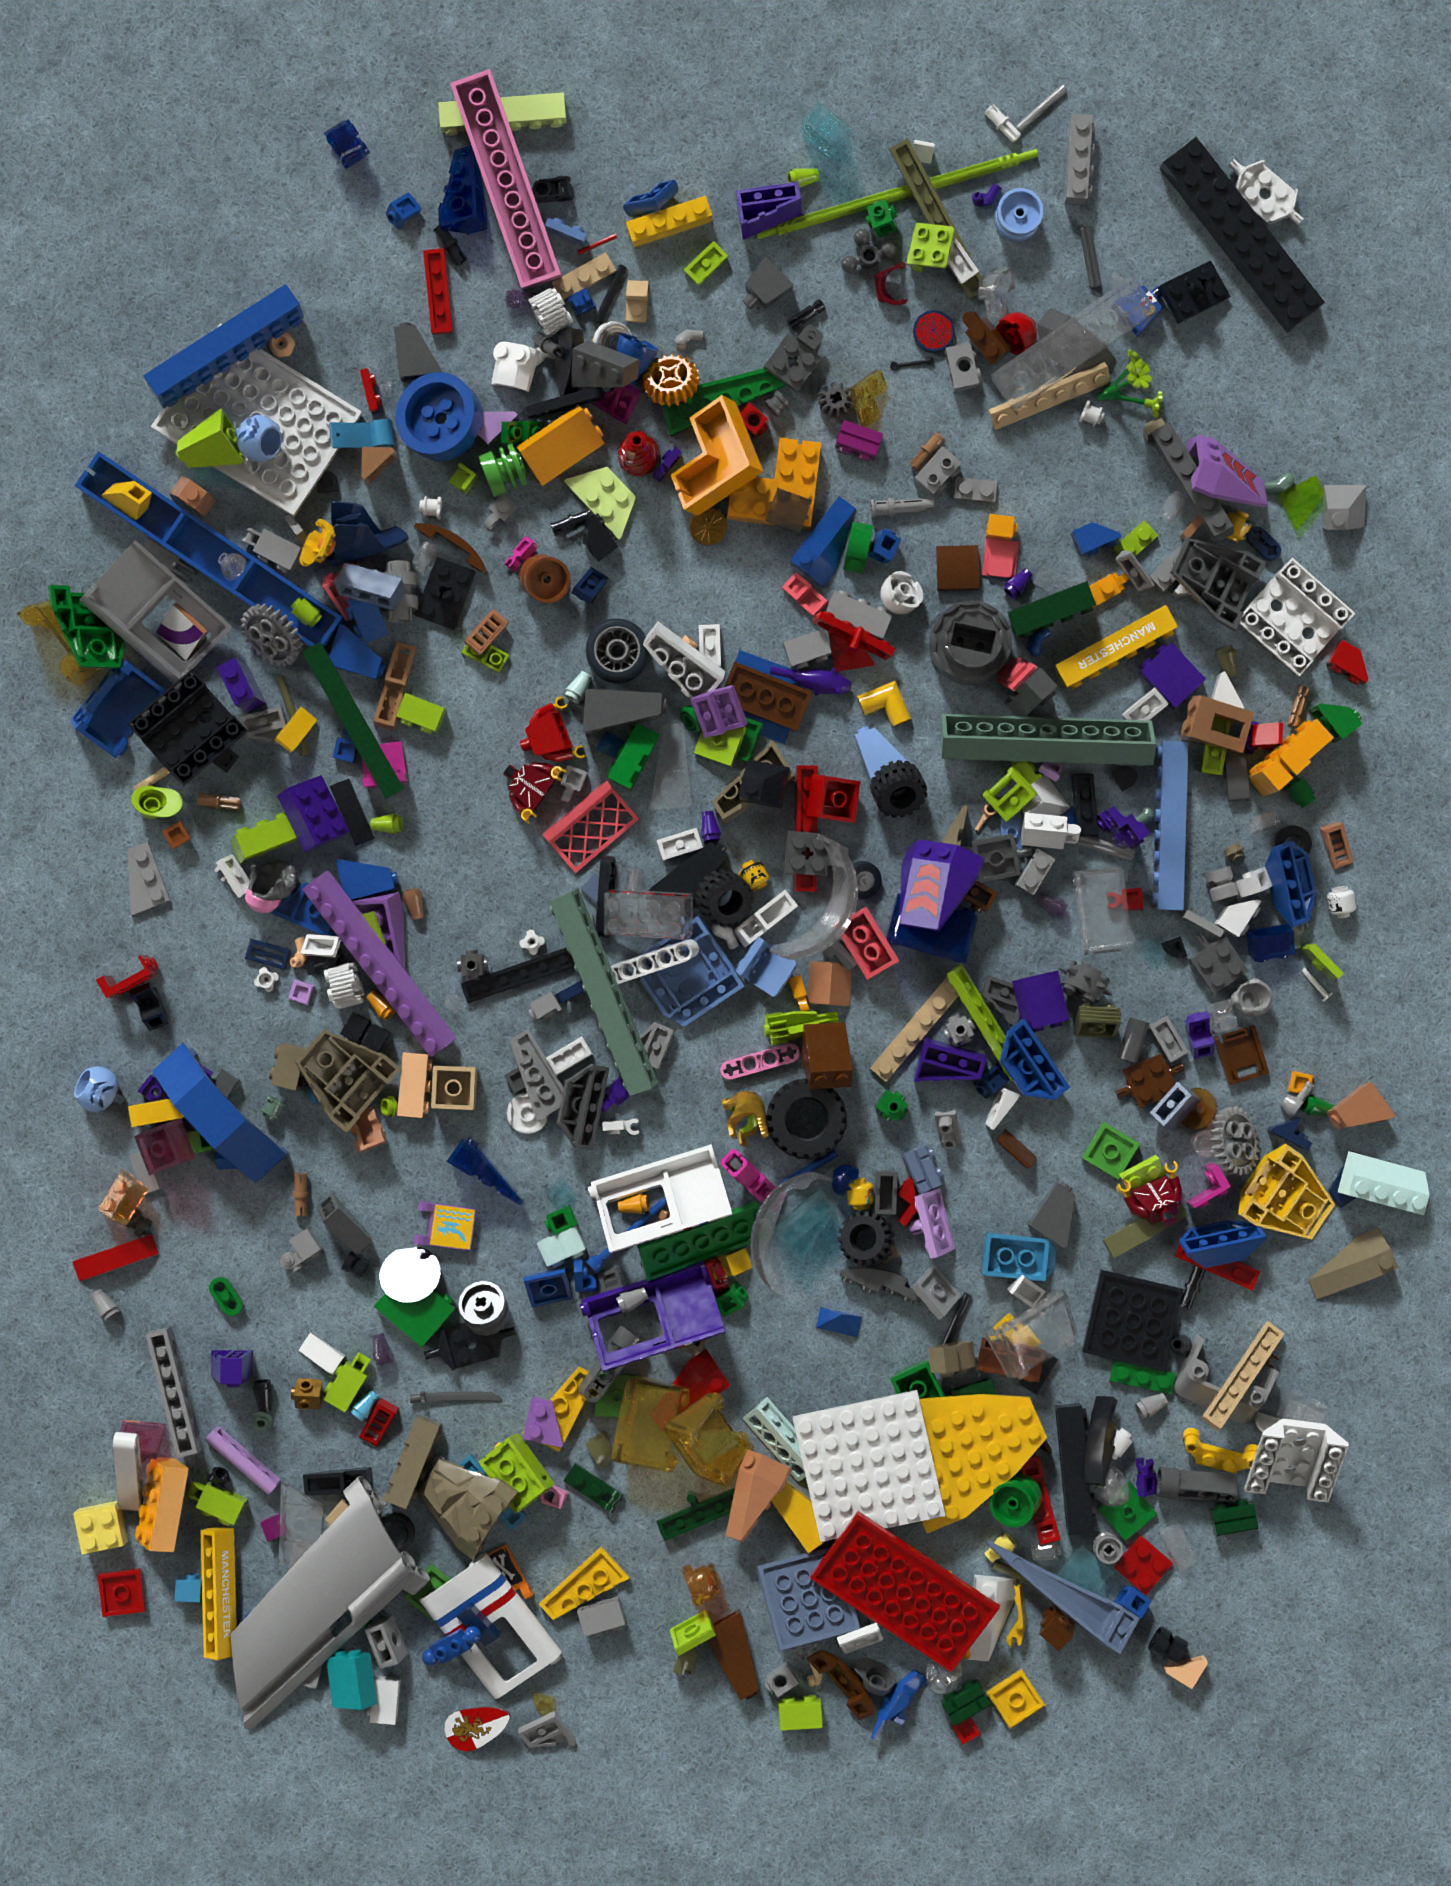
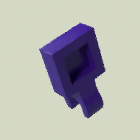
M620 1077L605 1089V1093L608 1096L603 1099L601 1110L605 1112L614 1102L619 1107L630 1096L628 1091L625 1090L623 1080Z
M1144 1458L1136 1459V1467L1141 1473L1137 1475V1496L1146 1497L1156 1494V1473L1153 1472V1459H1147L1146 1466L1144 1465Z

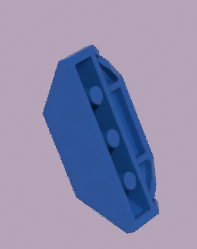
M1288 841L1272 848L1265 867L1272 883L1270 892L1273 905L1289 926L1294 928L1310 921V913L1314 906L1317 891L1308 853L1293 841Z
M1025 1019L1020 1020L1007 1031L1000 1062L1023 1096L1056 1100L1070 1088Z
M1226 1220L1189 1228L1184 1236L1180 1238L1179 1243L1189 1258L1203 1267L1209 1268L1245 1260L1267 1239V1236L1261 1227L1255 1226L1252 1223Z

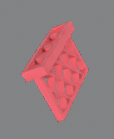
M605 780L542 835L570 868L577 873L638 821L639 818L609 782ZM611 793L617 799L616 808L604 807L605 798ZM602 802V807H596L599 803ZM619 803H621V805H622L625 809H620V808H619ZM592 809L601 810L600 822L588 821L589 812ZM604 810L616 811L615 823L603 822ZM619 811L628 812L633 819L627 824L618 823ZM586 815V821L581 820ZM576 823H585V835H573V826ZM588 824H600L599 837L587 836ZM603 825L615 826V832L612 837H602ZM618 826H623L619 831H617ZM570 829V834H564ZM561 836L569 837V849L559 848L555 841ZM572 837L584 838L583 850L571 849ZM587 838L599 839L598 849L587 851ZM562 851L568 852V858ZM571 852L583 853V861L576 867L570 861ZM586 853H591V854L585 859Z

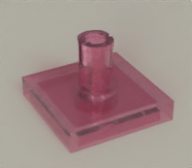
M123 1420L119 1432L136 1433L139 1435L141 1463L146 1461V1458H157L166 1427L162 1423Z

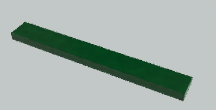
M318 642L302 651L385 799L404 790L402 783L322 643Z

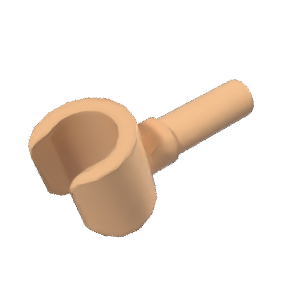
M989 803L984 806L982 818L975 828L978 832L986 820L996 813L995 809L992 813L987 812L986 808Z

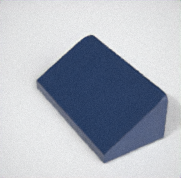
M472 1602L456 1615L466 1628L475 1626L480 1629L481 1639L479 1641L484 1646L499 1638L500 1631Z

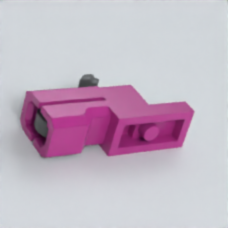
M731 1149L721 1160V1165L727 1172L771 1211L786 1196L736 1149Z

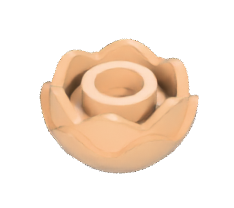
M284 332L281 337L269 340V350L278 358L290 356L293 352L295 341L289 333Z

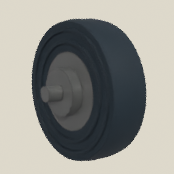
M868 861L853 863L844 875V886L847 892L858 899H867L875 895L882 882L879 869Z

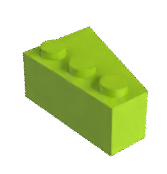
M285 812L276 815V819L268 822L267 819L257 822L254 828L249 829L246 826L236 831L237 834L234 835L230 843L240 865L245 863L247 859L264 855L263 853L298 840Z

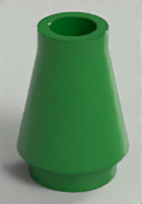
M1311 1095L1303 1102L1302 1111L1306 1112L1307 1115L1328 1116L1326 1112L1335 1105Z

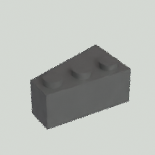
M587 340L573 348L571 387H624L638 379L639 359Z

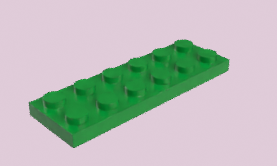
M756 1201L732 1209L733 1215L638 1244L637 1248L647 1281L766 1238Z

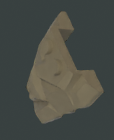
M443 1459L438 1460L418 1492L420 1498L454 1545L472 1560L477 1558L486 1544L484 1540L502 1512L509 1508L518 1494L516 1489L500 1478L495 1477L493 1479L484 1476L482 1472H472L466 1470L464 1466Z

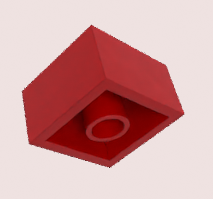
M812 774L806 816L855 823L861 781Z

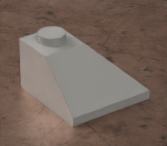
M1324 485L1322 528L1326 530L1363 528L1365 524L1366 485Z

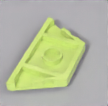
M608 467L565 479L564 483L594 514L598 513L605 521L604 525L620 540L636 496Z

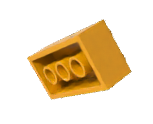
M151 1457L150 1463L146 1467L147 1482L142 1490L144 1499L143 1504L139 1507L140 1521L139 1526L135 1529V1537L149 1551L174 1552L189 1468L174 1458Z

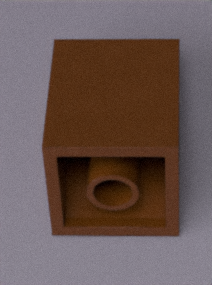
M845 1022L803 1025L801 1061L809 1089L851 1087L853 1068Z

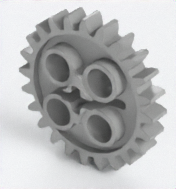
M257 604L255 607H250L243 614V618L240 620L243 624L240 628L245 631L242 635L247 637L245 642L251 643L250 649H255L257 656L260 654L263 656V661L269 659L271 665L275 662L278 667L281 664L286 667L300 657V653L303 651L300 647L303 643L299 639L302 637L296 634L298 628L291 626L294 622H288L287 615L282 616L280 609L275 612L272 605L268 608L266 604L262 606Z
M1238 1106L1224 1108V1110L1219 1111V1115L1215 1116L1216 1122H1212L1215 1129L1211 1130V1133L1214 1134V1138H1211V1141L1215 1144L1212 1149L1216 1150L1214 1157H1219L1218 1165H1223L1222 1170H1227V1174H1233V1176L1245 1175L1247 1172H1251V1167L1256 1166L1254 1161L1258 1160L1256 1153L1260 1152L1257 1148L1260 1141L1256 1140L1259 1133L1254 1131L1256 1125H1252L1253 1118H1248L1249 1113L1244 1112V1109L1238 1108ZM1226 1140H1245V1143L1226 1142Z

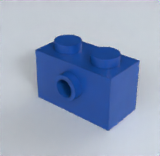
M352 598L347 600L349 607L346 608L350 620L355 619L357 623L354 626L358 638H363L365 644L389 634L378 606Z

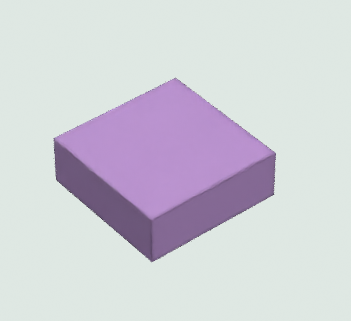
M1042 762L1038 771L1056 782L1064 766L1059 763Z
M294 979L288 999L308 1006L315 986Z

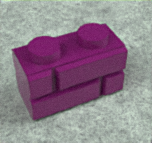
M844 420L835 447L842 454L850 455L851 452L857 454L858 459L869 462L870 459L875 460L883 433Z

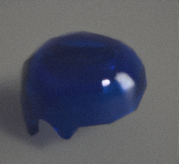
M843 1164L834 1171L831 1178V1187L836 1195L843 1197L846 1191L851 1190L849 1182L857 1180L859 1174L858 1167Z

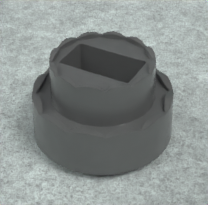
M963 601L946 609L935 621L929 636V652L935 667L946 678L965 685L983 683L997 675L1005 665L1012 646L1011 630L1005 617L993 606L980 601ZM957 638L963 639L962 645L956 643ZM981 642L984 648L980 650L976 647V644Z

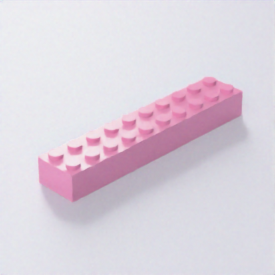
M488 69L450 83L522 291L562 277L491 70Z

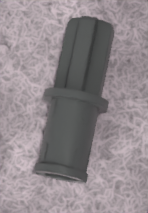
M536 332L532 336V340L535 341V344L540 347L542 352L549 353L554 359H558L563 355V348L556 344L552 337H546L541 332Z

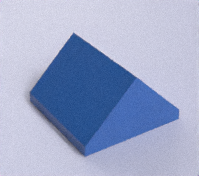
M566 1267L525 1275L523 1278L531 1307L573 1299Z

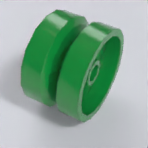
M1016 1473L1010 1480L998 1485L993 1490L994 1494L989 1498V1508L993 1517L999 1523L1007 1527L1017 1528L1028 1523L1037 1512L1042 1502V1493L1038 1484L1031 1477L1023 1473Z

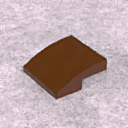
M978 545L936 546L937 591L979 590Z

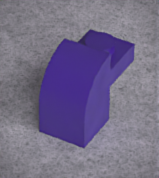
M1208 1011L1196 1012L1187 1016V1020H1184L1193 1058L1213 1055L1215 1043L1210 1031Z

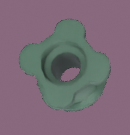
M267 1095L266 1098L268 1100L265 1106L260 1109L263 1112L262 1116L271 1121L274 1118L279 1119L280 1111L287 1104L271 1095Z

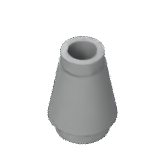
M643 1287L621 1293L616 1298V1301L622 1313H629L649 1298Z
M102 1289L97 1290L91 1295L101 1319L104 1318L105 1321H109L120 1313L119 1306Z
M1160 1393L1139 1399L1138 1403L1135 1404V1408L1142 1419H1149L1167 1405L1168 1401L1165 1395Z

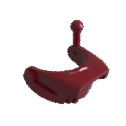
M904 262L894 264V267L874 275L878 301L892 305L907 304V299L896 300L887 293L885 287L888 274L895 269H904L906 266Z
M717 1256L705 1260V1268L714 1291L721 1293L728 1290L727 1276ZM711 1266L714 1267L719 1284L715 1280Z

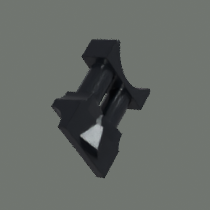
M337 952L336 957H329L325 961L305 965L308 976H314L324 970L339 966L344 955Z

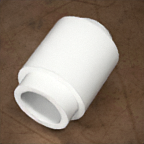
M1116 1428L1114 1430L1111 1443L1115 1446L1112 1456L1114 1460L1121 1457L1133 1442L1130 1439L1132 1435L1124 1428L1120 1430Z

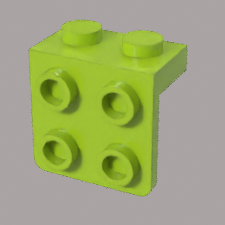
M916 223L907 257V264L917 272H923L924 267L946 268L955 236V229L952 226Z

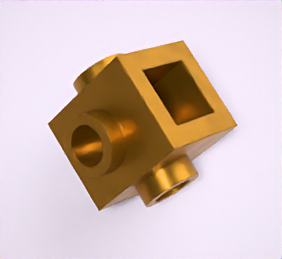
M297 1378L296 1386L291 1389V1399L295 1402V1408L321 1410L323 1398L322 1380Z

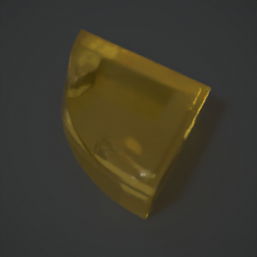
M534 1692L533 1702L540 1714L545 1716L551 1713L554 1697Z

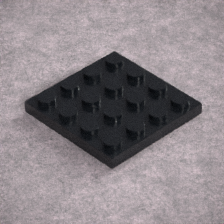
M1100 1269L1082 1352L1165 1371L1184 1289Z

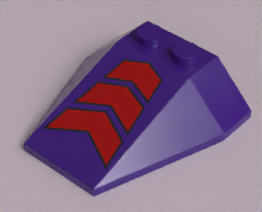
M918 840L907 848L901 865L900 925L940 931L978 879L985 859L955 844Z

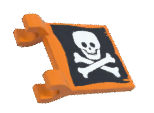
M508 1544L488 1554L515 1591L521 1590L525 1600L534 1595Z

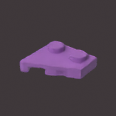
M532 1396L523 1439L563 1447V1439L561 1438L559 1423L552 1400Z

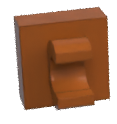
M180 820L162 831L173 850L192 839Z

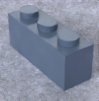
M345 563L334 582L341 596L394 611L406 593L402 578L396 575L384 574L375 569L363 568L358 564Z

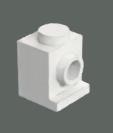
M1266 867L1242 875L1243 879L1235 882L1241 898L1272 887Z

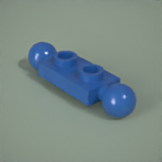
M471 1626L464 1632L460 1628L437 1640L429 1647L430 1649L423 1652V1663L433 1666L439 1660L443 1664L470 1650L481 1639L480 1629Z

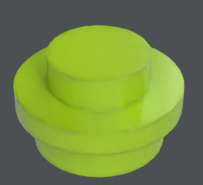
M387 1096L385 1099H382L380 1103L382 1114L388 1117H394L397 1114L398 1101L393 1096Z

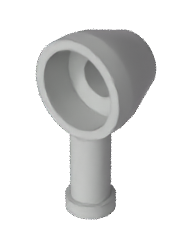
M1306 1081V1085L1297 1097L1288 1094L1280 1106L1291 1118L1296 1114L1310 1092L1315 1089L1316 1086L1311 1082Z

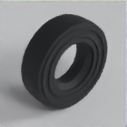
M1296 825L1286 826L1275 835L1273 847L1285 843L1288 837L1295 836L1300 841V848L1306 851L1308 855L1310 854L1312 840L1309 833L1302 827Z

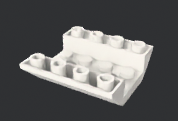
M1291 558L1246 607L1239 624L1297 676H1301L1314 661L1313 659L1356 613L1294 558ZM1273 600L1281 602L1282 608L1280 611L1272 610L1271 602ZM1304 628L1312 629L1313 637L1311 639L1303 637L1302 631Z
M1281 1419L1263 1431L1244 1491L1266 1494L1269 1482L1305 1486L1308 1500L1329 1503L1349 1444L1326 1424Z

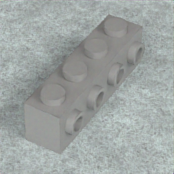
M1072 114L1069 120L1064 204L1085 205L1087 199L1091 198L1092 185H1089V177L1093 175V164H1090V156H1094L1095 144L1091 143V137L1095 135L1096 122H1092L1093 115Z

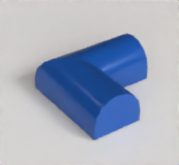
M676 180L660 182L649 193L632 196L624 204L623 209L629 217L660 211L678 193V184Z

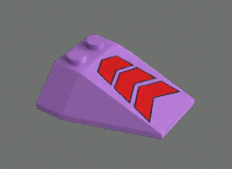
M1202 435L1188 439L1186 442L1188 453L1199 459V466L1191 477L1192 490L1212 498L1264 508L1267 506L1264 481L1222 444L1212 437Z

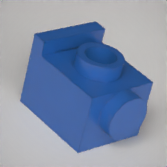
M889 529L878 531L868 551V556L883 564L891 562L901 538L895 536L896 533Z
M1123 1586L1114 1602L1142 1619L1149 1611L1151 1600L1134 1587Z

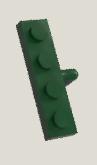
M733 1487L700 1502L694 1491H688L687 1501L691 1506L656 1520L664 1541L729 1514L735 1488Z

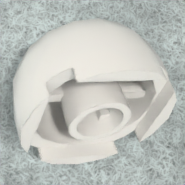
M896 571L884 581L881 587V600L892 613L898 615L908 614L916 609L923 600V590L918 581L914 583L910 579L912 576L909 573Z

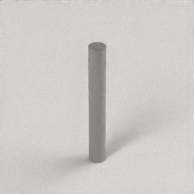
M1063 85L1057 88L1019 122L1015 128L1021 133L1066 93V88Z

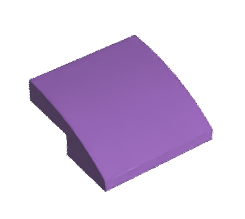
M734 685L719 688L691 699L705 738L724 734L727 730L745 727L747 724Z

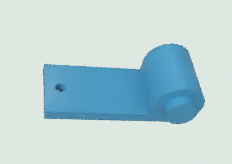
M379 419L370 423H329L332 448L362 449V447L395 446L393 425L390 419Z

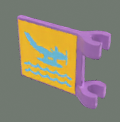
M427 1201L419 1202L418 1210L429 1211L430 1220L427 1236L416 1234L414 1244L471 1251L476 1208Z

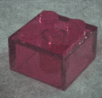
M181 1118L134 1136L149 1176L196 1158Z

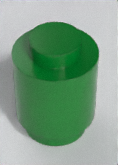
M1295 776L1287 783L1288 786L1285 789L1301 808L1309 805L1316 799L1313 795L1314 791L1303 776L1300 778Z

